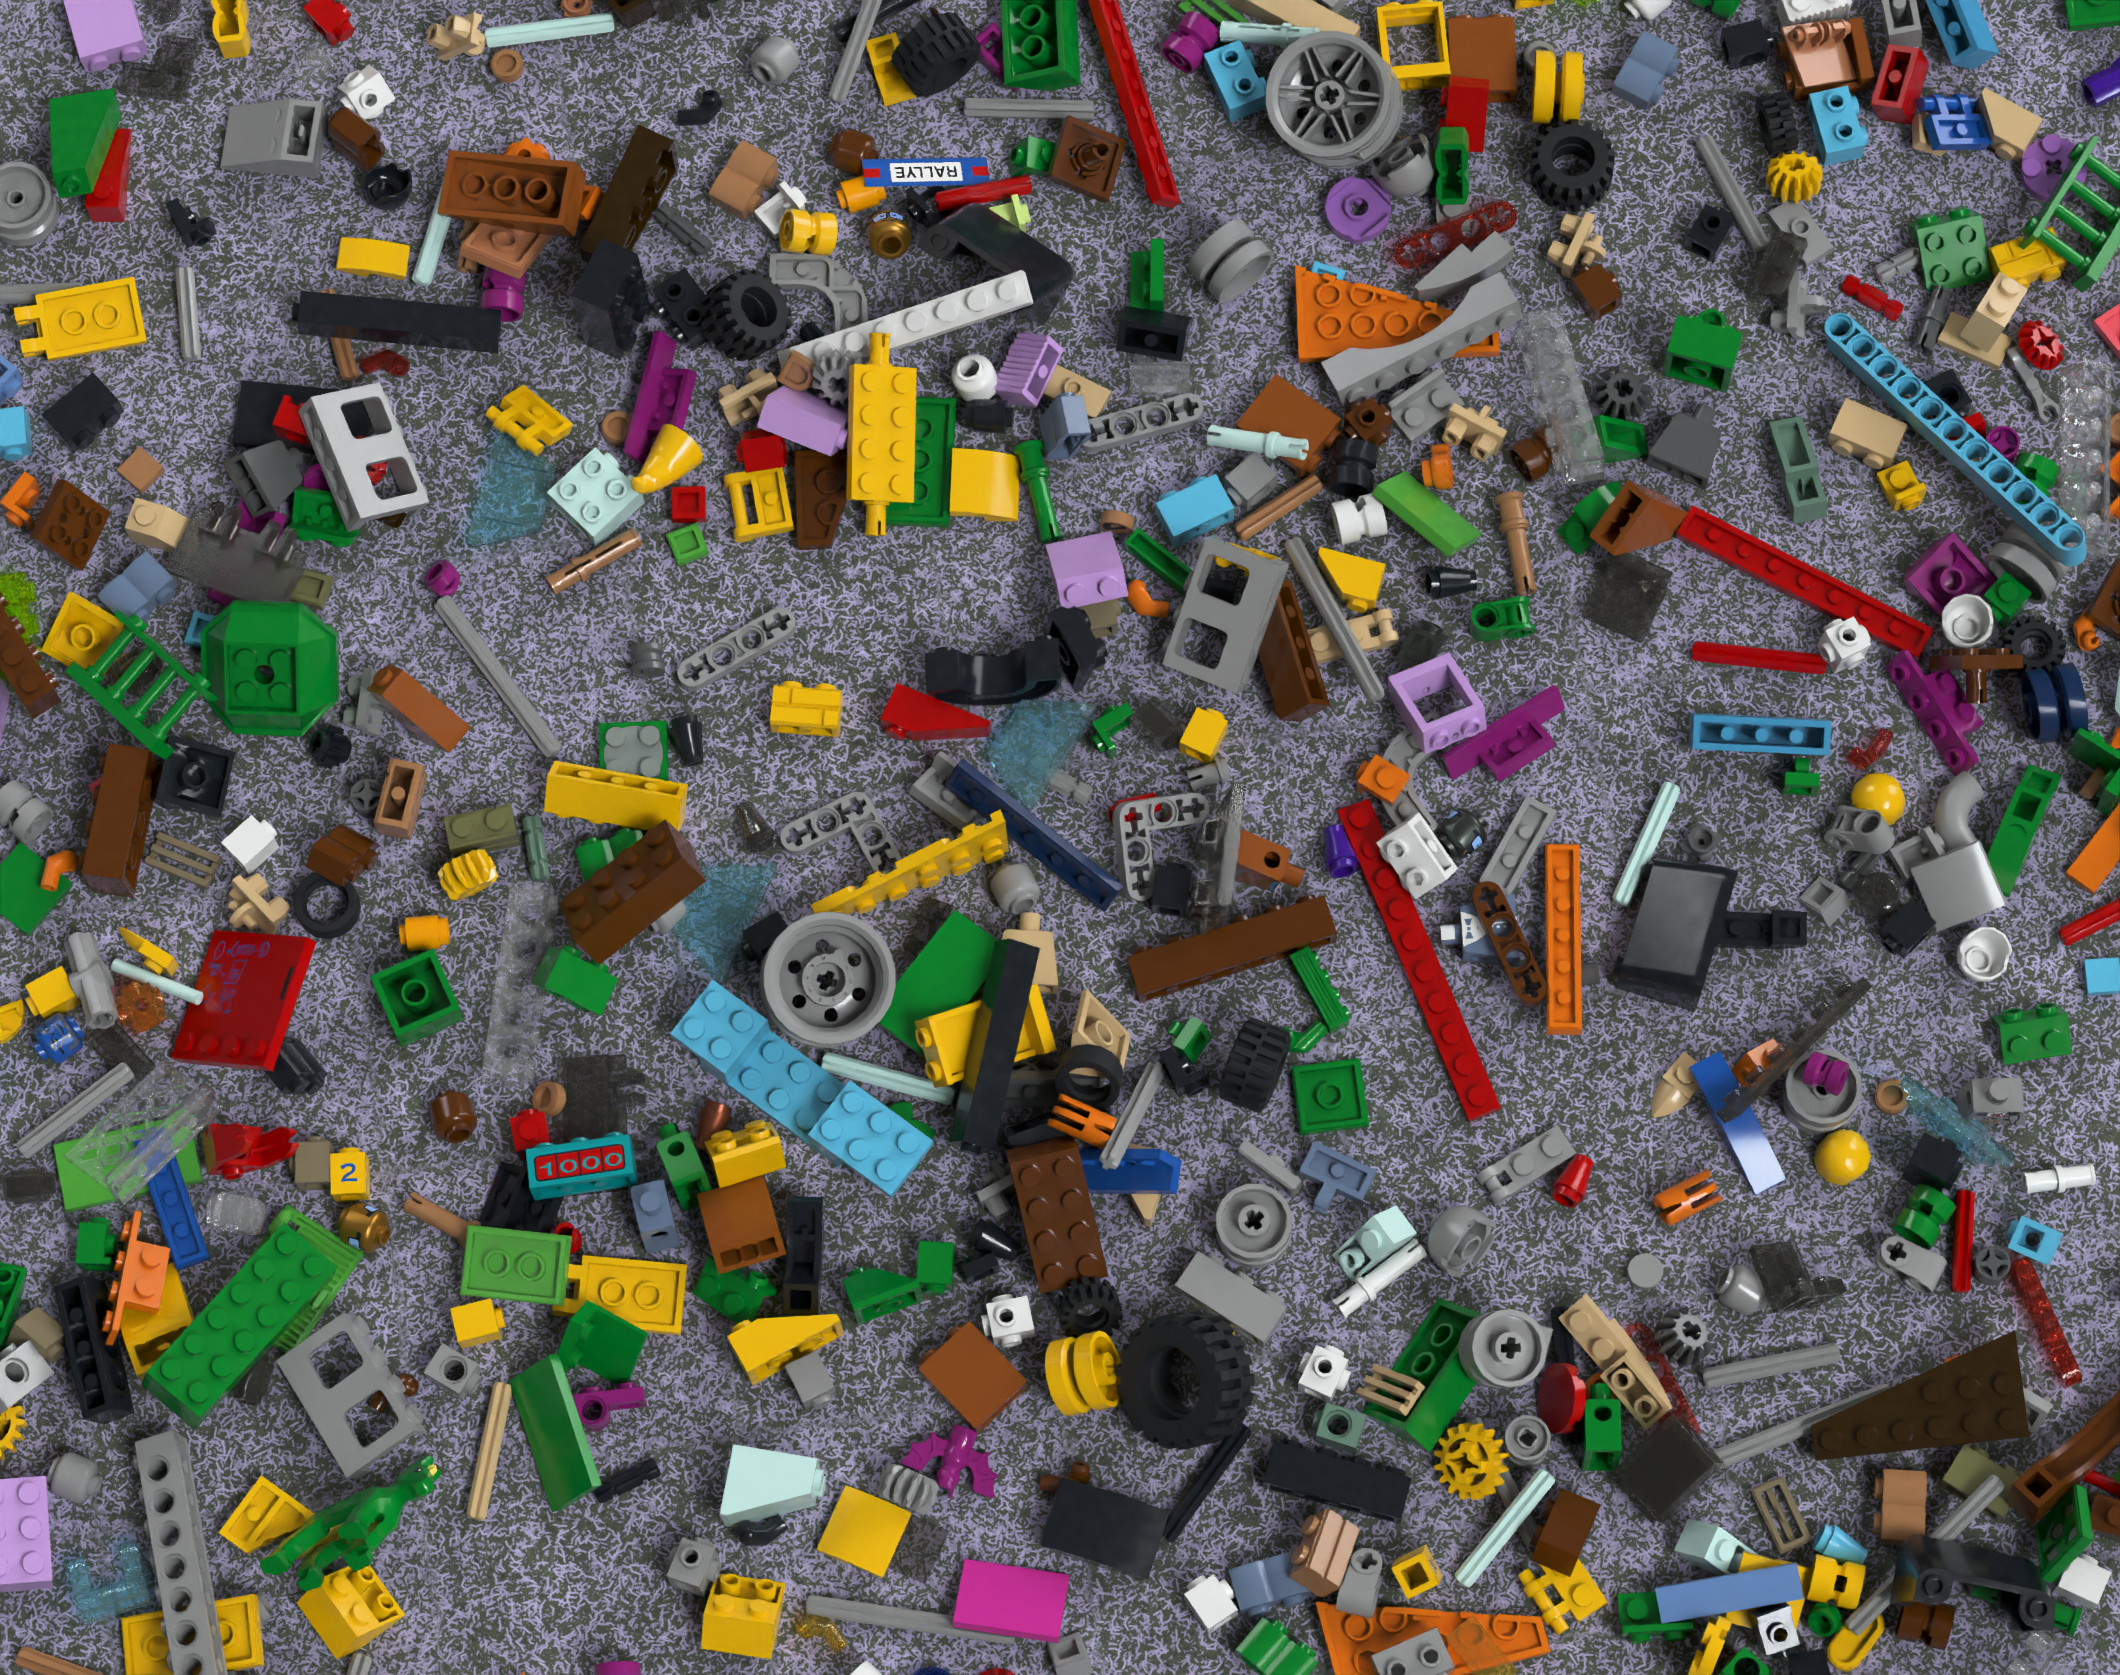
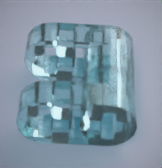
M136 1540L118 1545V1553L126 1579L95 1589L85 1556L66 1562L75 1600L84 1625L154 1603L142 1555Z

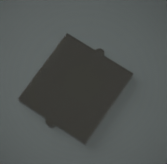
M911 1514L887 1568L925 1585L935 1563L941 1560L939 1554L949 1531Z

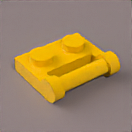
M783 467L748 473L741 471L724 476V485L729 490L736 528L733 530L735 542L741 543L758 537L794 531ZM752 484L759 523L749 525L742 487Z

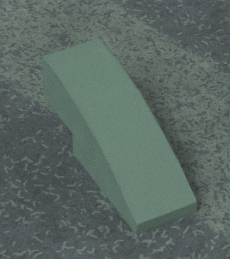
M1802 416L1769 422L1775 458L1793 524L1827 518V499L1819 478V466Z

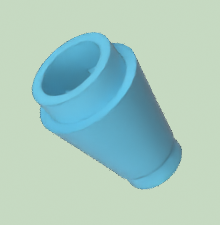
M1823 1524L1812 1545V1549L1817 1551L1818 1554L1836 1558L1837 1562L1840 1563L1849 1561L1862 1565L1868 1554V1549L1862 1547L1861 1544L1835 1524L1832 1527Z

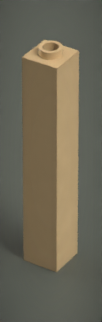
M1223 0L1267 25H1282L1285 22L1298 27H1319L1320 31H1339L1352 34L1360 39L1359 25L1313 0ZM1336 61L1339 64L1344 65L1342 61Z

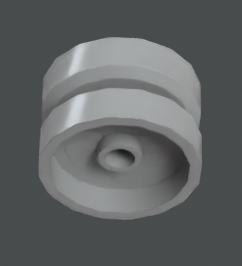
M21 161L0 165V239L7 244L18 247L34 245L46 239L55 229L60 215L59 202L45 174L36 166Z
M1242 219L1232 220L1210 235L1198 248L1189 263V271L1200 282H1209L1208 291L1222 304L1232 302L1251 288L1268 270L1274 259L1273 251L1263 241H1253L1254 231Z
M2013 520L2002 536L2003 542L1996 543L1987 554L1984 561L1985 565L1996 580L2006 571L2031 591L2032 594L2028 602L2036 604L2045 603L2057 586L2055 581L2063 580L2072 567L2064 566Z
M1827 1049L1810 1051L1799 1057L1789 1069L1781 1093L1782 1107L1789 1121L1801 1131L1816 1136L1828 1135L1844 1128L1853 1118L1863 1091L1861 1075L1854 1063L1841 1053ZM1817 1051L1825 1054L1828 1060L1836 1061L1839 1059L1849 1064L1848 1077L1839 1095L1835 1096L1829 1093L1821 1095L1818 1092L1820 1089L1825 1091L1823 1087L1816 1086L1813 1088L1803 1084L1804 1070L1813 1052Z
M1244 1184L1232 1189L1221 1200L1216 1212V1240L1222 1253L1232 1263L1245 1268H1263L1275 1263L1286 1253L1292 1238V1212L1286 1199L1276 1189L1263 1184ZM1255 1223L1260 1226V1229L1255 1230L1253 1226L1250 1229L1247 1227Z
M1505 1309L1481 1313L1469 1321L1461 1333L1458 1353L1460 1364L1469 1378L1480 1386L1501 1389L1525 1385L1534 1379L1545 1364L1547 1344L1545 1334L1536 1320L1525 1312ZM1501 1345L1504 1347V1353L1501 1352Z

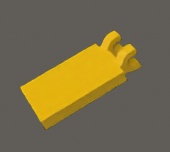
M134 277L35 295L37 305L13 308L18 327L36 322L39 338L20 340L24 358L46 353L48 362L147 343Z
M583 1255L582 1265L569 1264L567 1283L575 1282L573 1299L565 1298L564 1306L553 1305L552 1315L560 1317L574 1316L585 1302L589 1300L647 1333L681 1335L687 1264Z

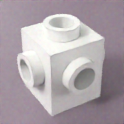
M370 65L361 71L357 70L348 74L343 80L344 83L337 87L343 96L339 99L342 107H349L364 120L377 117L383 112V107L396 99L381 74Z
M1854 616L1845 621L1836 619L1824 627V633L1817 647L1823 660L1829 665L1834 674L1845 668H1848V670L1853 669L1865 661V655L1871 646L1870 636L1863 625H1859Z
M1012 1294L1000 1295L992 1298V1303L986 1304L988 1314L981 1315L985 1336L992 1335L994 1345L1001 1344L1003 1348L1013 1347L1022 1344V1339L1035 1337L1027 1295L1013 1298ZM1005 1319H1011L1008 1323L1002 1322Z
M1316 1345L1312 1354L1306 1352L1298 1368V1371L1303 1373L1298 1382V1390L1321 1401L1331 1403L1336 1390L1343 1391L1351 1375V1372L1346 1370L1348 1359L1343 1357L1344 1352L1330 1345H1325L1324 1348ZM1326 1369L1329 1373H1322L1320 1370Z

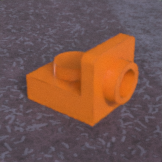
M25 471L3 497L0 504L5 511L4 518L17 528L24 525L32 531L35 523L24 509H30L37 502L40 487L36 479Z

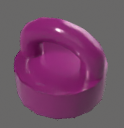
M320 464L311 465L304 474L302 480L303 487L331 492Z
M440 560L435 563L424 578V585L440 597L452 596L460 584L458 571L447 560Z

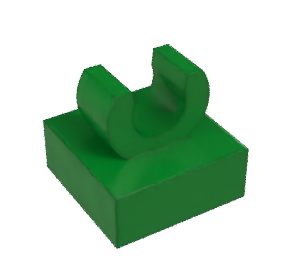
M1795 758L1793 772H1785L1782 781L1783 795L1817 796L1820 787V773H1809V758Z
M1191 1017L1185 1026L1174 1020L1167 1030L1168 1034L1174 1036L1172 1038L1174 1041L1173 1046L1179 1055L1183 1054L1186 1061L1193 1065L1212 1038L1203 1022L1194 1017Z

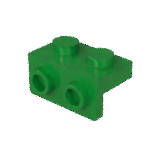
M301 486L295 489L292 522L287 527V534L296 535V538L301 541H315L316 539L329 541V544L335 547L352 545L360 536V529L347 531L330 491Z
M2041 1003L2036 1005V1009L2022 1011L2020 1008H2010L2001 1012L2002 1015L1993 1016V1024L1998 1031L2001 1062L2004 1065L2072 1054L2068 1014L2056 1003Z
M708 1256L692 1293L738 1324L748 1319L750 1322H753L763 1297L775 1296L777 1288L768 1282L766 1275L750 1270L747 1267L718 1274L714 1257Z

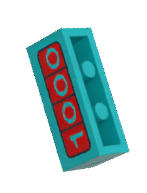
M613 1132L599 1139L589 1140L588 1138L579 1137L565 1144L540 1143L534 1148L526 1149L529 1188L534 1200L638 1185L635 1150L630 1134L624 1135L620 1132Z

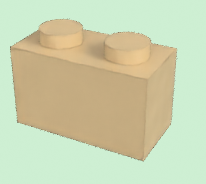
M1999 272L1959 336L1989 353L2028 289L2017 283L2014 279Z
M1845 398L1829 433L1827 444L1831 445L1832 449L1841 455L1849 456L1852 454L1863 459V462L1871 468L1887 469L1890 468L1908 424Z

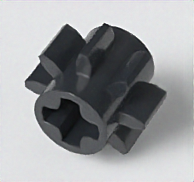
M329 725L328 729L321 728V731H316L313 734L309 743V752L313 758L318 759L316 765L332 769L333 765L339 767L340 763L343 764L348 760L352 744L348 737L343 735L344 729Z

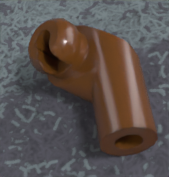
M401 1373L396 1375L405 1386V1395L411 1397L418 1392L419 1382L411 1374ZM379 1390L375 1392L368 1406L384 1413L389 1402L384 1393Z
M1075 1461L1071 1466V1472L1063 1477L1042 1474L1040 1491L1055 1493L1060 1478L1088 1484L1092 1475L1089 1472V1464L1085 1461Z

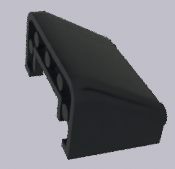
M979 203L966 204L940 220L924 233L917 244V247L936 258H943L948 262L958 254L973 257L976 253L1007 275L1020 270L1024 271L1034 304L1014 310V312L1024 319L1042 325L1047 321L1073 279L1072 266L1066 259L988 207Z
M1656 857L1654 863L1647 861L1641 880L1646 882L1647 886L1624 958L1617 957L1612 976L1618 978L1616 988L1695 1012L1738 871L1722 866Z
M1912 1536L1901 1543L1898 1551L1890 1604L1910 1607L1912 1603L1916 1602L1929 1605L1940 1604L1949 1597L1953 1581L1998 1590L1995 1608L2003 1610L2009 1616L2011 1621L2009 1630L2022 1633L2053 1630L2055 1604L2038 1567L2032 1561L2022 1557L1927 1536Z

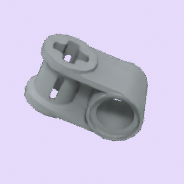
M1845 805L1837 807L1835 812L1836 820L1832 828L1827 830L1824 835V840L1838 850H1851L1872 854H1882L1888 851L1895 841L1893 831L1877 810L1858 809Z
M1892 1236L1886 1239L1875 1256L1876 1265L1882 1272L1924 1294L1933 1293L1947 1264L1946 1259L1936 1252L1922 1248L1899 1236ZM1892 1249L1898 1252L1896 1261L1890 1259Z
M1362 1548L1353 1553L1345 1579L1340 1585L1336 1611L1372 1619L1382 1581L1380 1573L1383 1559L1376 1550Z

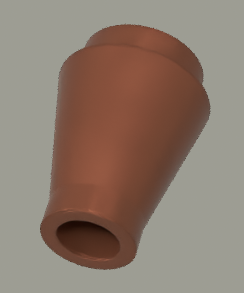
M706 1099L704 1107L700 1106L697 1134L694 1143L696 1148L707 1151L704 1142L712 1140L711 1136L713 1134L726 1130L733 1118L730 1117L733 1108Z

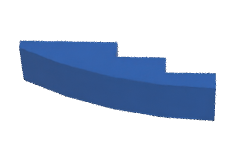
M1718 1051L1690 1066L1688 1071L1705 1098L1704 1104L1721 1131L1722 1140L1754 1195L1756 1196L1785 1181L1786 1178L1776 1156L1721 1052Z

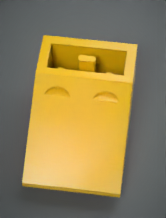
M174 1262L167 1265L157 1315L123 1307L120 1329L135 1373L141 1381H143L147 1370L195 1319Z

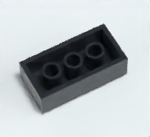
M603 238L599 241L571 296L584 344L621 360L625 351L630 352L634 347L637 339L635 332L640 323L645 324L648 320L652 306H650L649 294L646 290V281L643 277L638 254Z

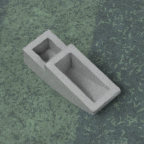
M1496 231L1491 233L1472 252L1461 243L1414 286L1413 299L1420 302L1436 300L1470 288L1496 274L1511 262L1514 248Z

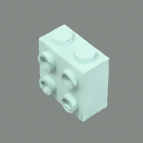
M595 447L547 491L550 504L597 548L645 502L643 494L634 491L631 487V479L634 476L629 474L626 477L619 470L620 465L611 454L606 452L603 455Z

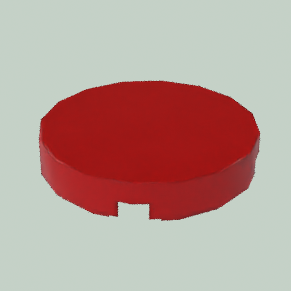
M1570 1363L1550 1365L1544 1372L1539 1385V1416L1553 1434L1571 1433L1575 1429L1573 1427L1575 1421L1580 1422L1585 1410L1586 1387L1583 1379H1578L1576 1373L1579 1370Z

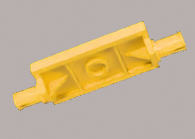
M869 333V363H866V365H849L846 500L861 501L866 506L865 536H886V506H890V503H914L917 368L893 367V364L889 363L891 334Z

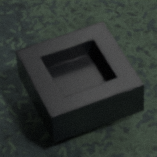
M984 1251L978 1252L968 1257L966 1264L961 1265L962 1273L968 1285L1000 1272L999 1263L994 1252L987 1255Z

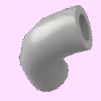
M1966 771L1956 775L1939 795L1934 811L1935 832L1941 836L1945 843V853L1978 841L1969 828L1968 816L1974 805L1984 798V792L1978 781Z

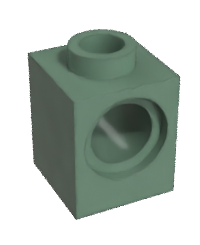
M1326 1402L1324 1411H1316L1311 1430L1316 1431L1315 1442L1356 1454L1367 1415ZM1333 1420H1341L1347 1425L1348 1429L1342 1435H1334L1328 1430L1327 1426Z

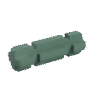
M538 815L527 816L523 818L522 823L524 832L527 834L525 835L528 861L531 865V878L533 882L546 881L550 878L549 866L546 863L548 860L544 835L541 833L543 831L542 822Z

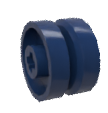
M2073 662L2053 666L2050 675L2043 668L2022 672V702L2028 728L2036 744L2057 741L2060 731L2068 739L2074 738L2080 727L2086 731L2088 730L2089 719L2085 692L2081 677Z

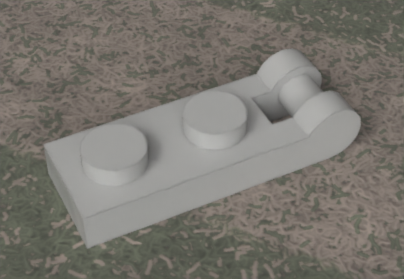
M1556 1125L1499 1162L1485 1168L1476 1175V1178L1482 1186L1486 1185L1491 1193L1490 1199L1497 1206L1571 1160L1577 1153L1559 1126ZM1503 1173L1511 1182L1505 1186H1502L1497 1178Z

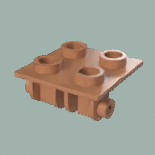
M1829 19L1780 28L1803 88L1857 79L1856 72L1843 42V39L1851 32V24L1844 19Z

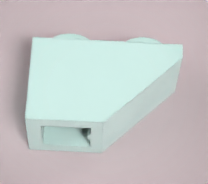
M1394 1206L1372 1216L1332 1256L1352 1283H1354L1357 1277H1363L1399 1251L1417 1232L1399 1208Z
M1692 1519L1687 1520L1674 1549L1675 1552L1693 1565L1717 1576L1737 1573L1743 1551L1757 1554L1721 1527Z

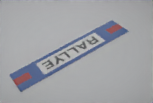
M986 157L862 160L865 187L976 185L990 182Z

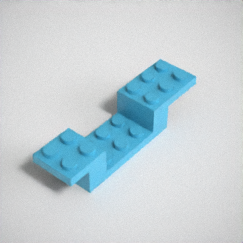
M714 980L710 982L670 1033L674 1040L699 1057L703 1069L838 1168L842 1163L891 1199L934 1145L932 1139L850 1080L847 1085H844L770 1030L768 1020Z

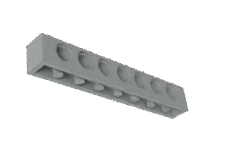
M173 1429L135 1441L136 1455L133 1456L134 1467L140 1475L142 1487L139 1488V1497L142 1505L146 1508L147 1514L144 1528L147 1537L151 1540L153 1552L150 1553V1563L154 1572L157 1573L159 1584L155 1587V1593L164 1614V1618L161 1620V1628L165 1638L168 1639L170 1652H167V1663L174 1675H193L194 1670L199 1666H202L199 1675H228L188 1442L186 1438ZM167 1469L166 1475L159 1480L160 1473ZM173 1501L170 1510L164 1513L166 1505ZM179 1533L177 1541L170 1545L172 1537ZM184 1566L182 1575L175 1578L177 1571ZM190 1599L189 1606L181 1612L183 1603ZM196 1632L193 1642L187 1645L189 1636Z

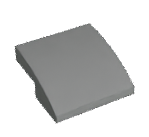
M1980 840L1949 850L1945 855L1916 864L1911 868L1930 916L1936 921L1935 927L1937 932L1983 915L2007 903Z

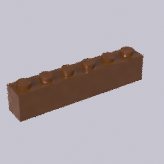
M1307 895L1295 901L1296 904L1283 908L1282 905L1271 906L1265 909L1262 915L1250 918L1249 915L1239 916L1231 920L1230 925L1217 928L1216 925H1211L1200 929L1197 932L1198 935L1188 938H1184L1182 935L1175 936L1166 940L1163 946L1153 949L1151 946H1143L1132 951L1131 956H1127V967L1139 1003L1287 958L1289 955L1307 946L1313 950L1335 943L1337 941V931L1325 896L1316 898L1315 895Z

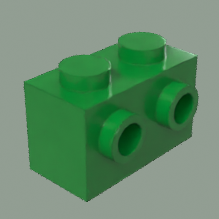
M563 944L561 948L548 947L531 984L587 1014L601 1016L618 978L608 973L610 968L605 964L601 963L599 965L592 959L590 963L580 958L582 953L570 946Z

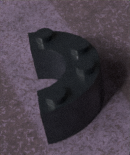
M1050 635L1037 636L1034 638V641L1024 642L1025 646L1022 649L1012 650L1009 654L1001 656L991 653L973 656L962 653L952 647L936 648L935 652L925 653L926 692L930 696L944 702L969 706L1017 704L1042 698L1057 690L1061 685L1059 639Z

